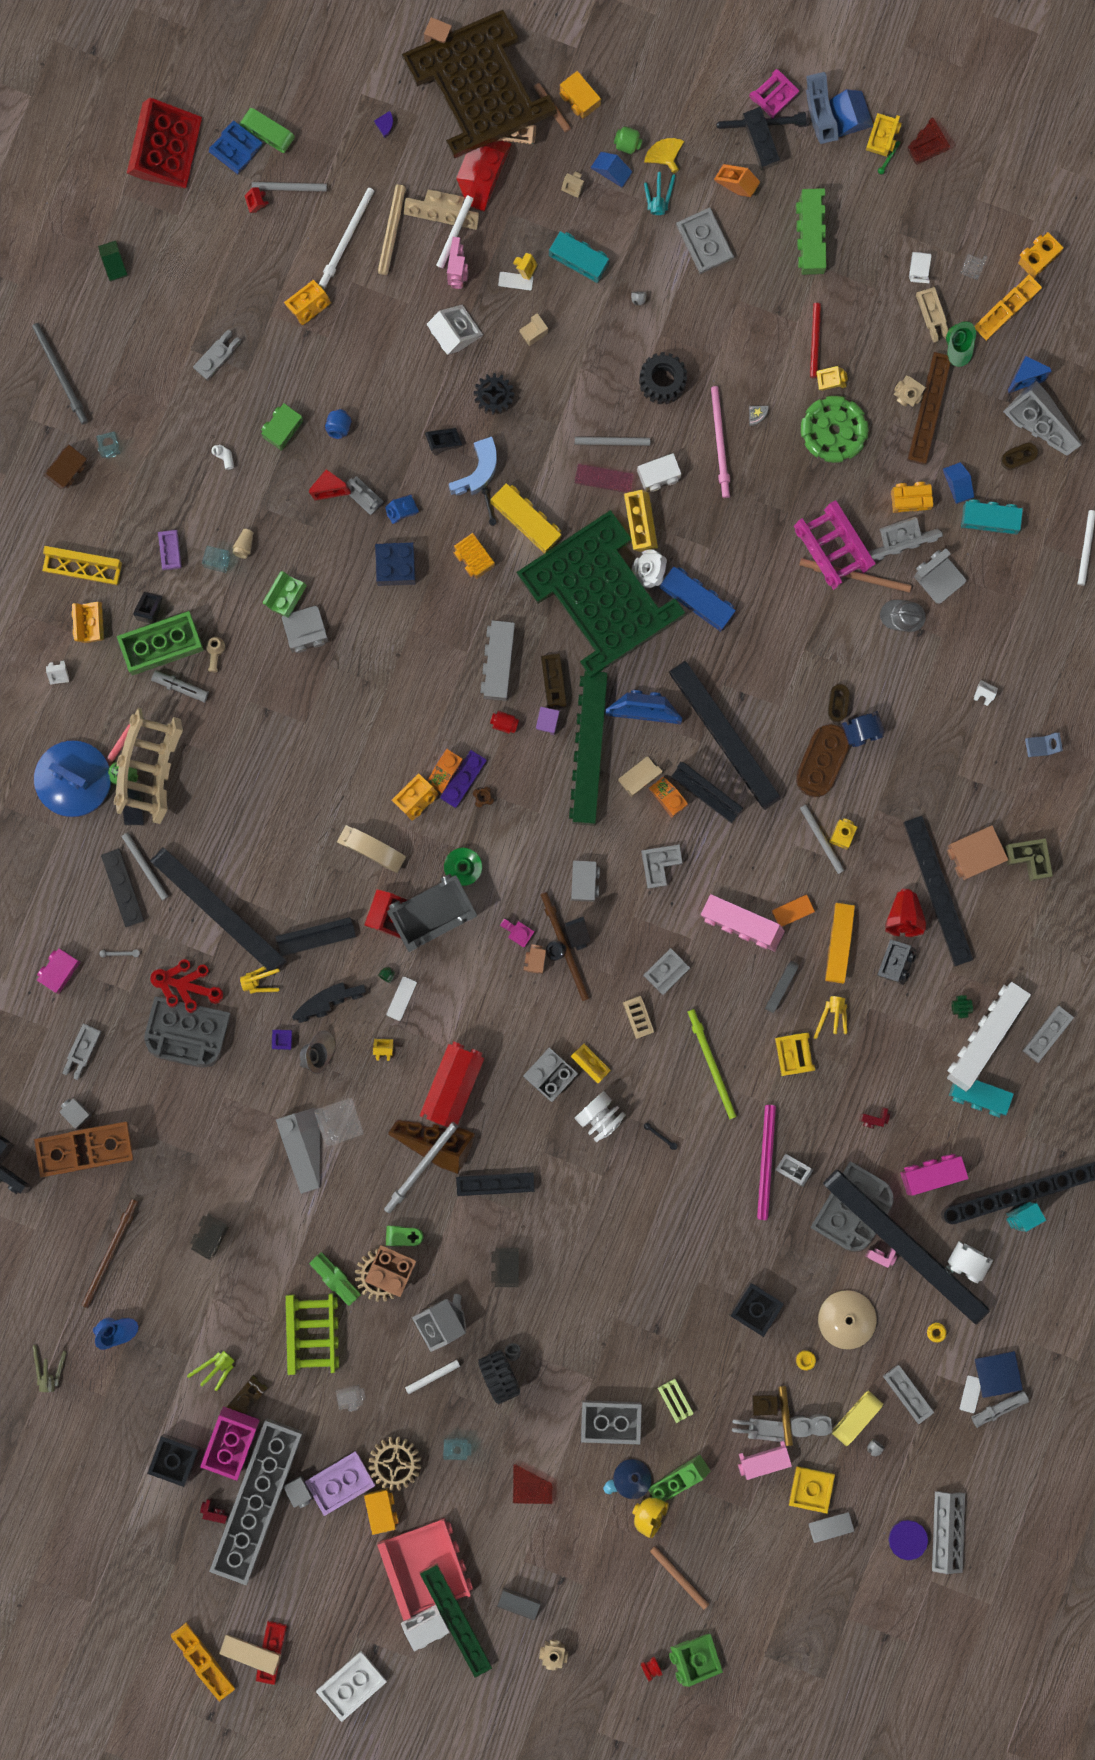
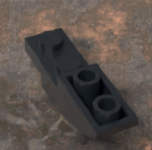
M342 982L324 989L307 1000L292 1016L293 1021L298 1020V1023L309 1021L311 1016L316 1015L317 1018L327 1016L328 1012L332 1011L330 1003L339 1005L345 1003L344 999L352 997V1000L363 998V994L367 993L365 985L346 989L345 984Z

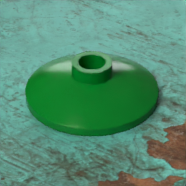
M458 848L447 855L444 861L445 875L451 874L452 877L456 875L461 886H468L480 877L482 862L478 854L473 850ZM465 864L467 869L461 871L459 869L460 865Z

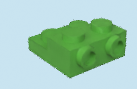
M705 1634L691 1641L687 1640L670 1647L672 1651L669 1654L670 1660L673 1664H676L678 1670L675 1673L676 1679L680 1684L682 1683V1686L690 1687L723 1673L711 1634Z

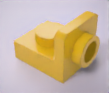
M839 366L817 371L819 390L823 391L835 387L846 388V382L848 381L847 373Z

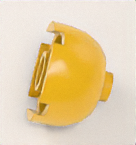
M647 1498L641 1504L637 1503L632 1512L635 1515L634 1525L636 1529L650 1539L653 1538L662 1524L660 1522L663 1515L666 1516L669 1504L658 1498Z

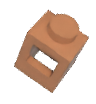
M531 945L530 952H526L525 963L528 964V967L524 966L525 972L543 974L546 950H542L543 946Z

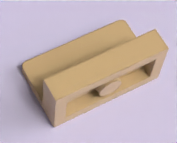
M646 757L621 776L618 781L628 794L633 797L662 774V770L658 766L656 767L649 757Z

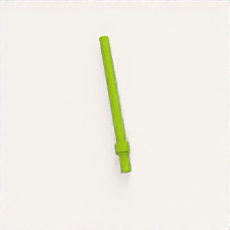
M695 1009L687 1011L693 1025L691 1028L693 1033L697 1035L728 1117L733 1119L737 1116L703 1032L705 1030L703 1024L699 1022Z

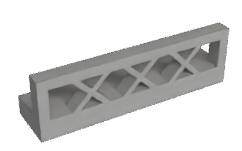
M935 1492L933 1572L944 1574L963 1573L965 1493ZM955 1498H958L957 1507H955ZM955 1519H957V1526H956V1527H954V1521H955ZM955 1538H956L957 1541H956V1546H955V1548H954V1546H953V1541H954ZM954 1558L956 1559V1568H953Z

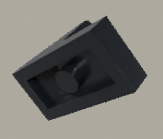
M456 428L425 433L430 449L435 456L443 450L456 449L462 446Z

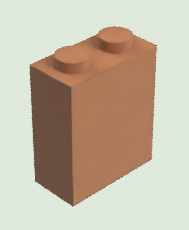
M989 826L948 845L947 853L950 859L955 861L957 865L955 867L956 873L963 880L1008 861L993 826Z

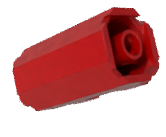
M454 1041L452 1045L448 1044L419 1115L424 1118L426 1114V1119L447 1128L452 1122L458 1126L485 1059L482 1057L481 1052L471 1049L470 1052L464 1050V1045Z

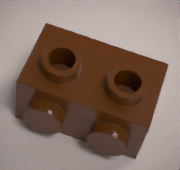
M68 444L43 476L60 490L64 487L69 488L74 482L72 477L75 473L80 474L85 468L86 464L84 462L87 458Z

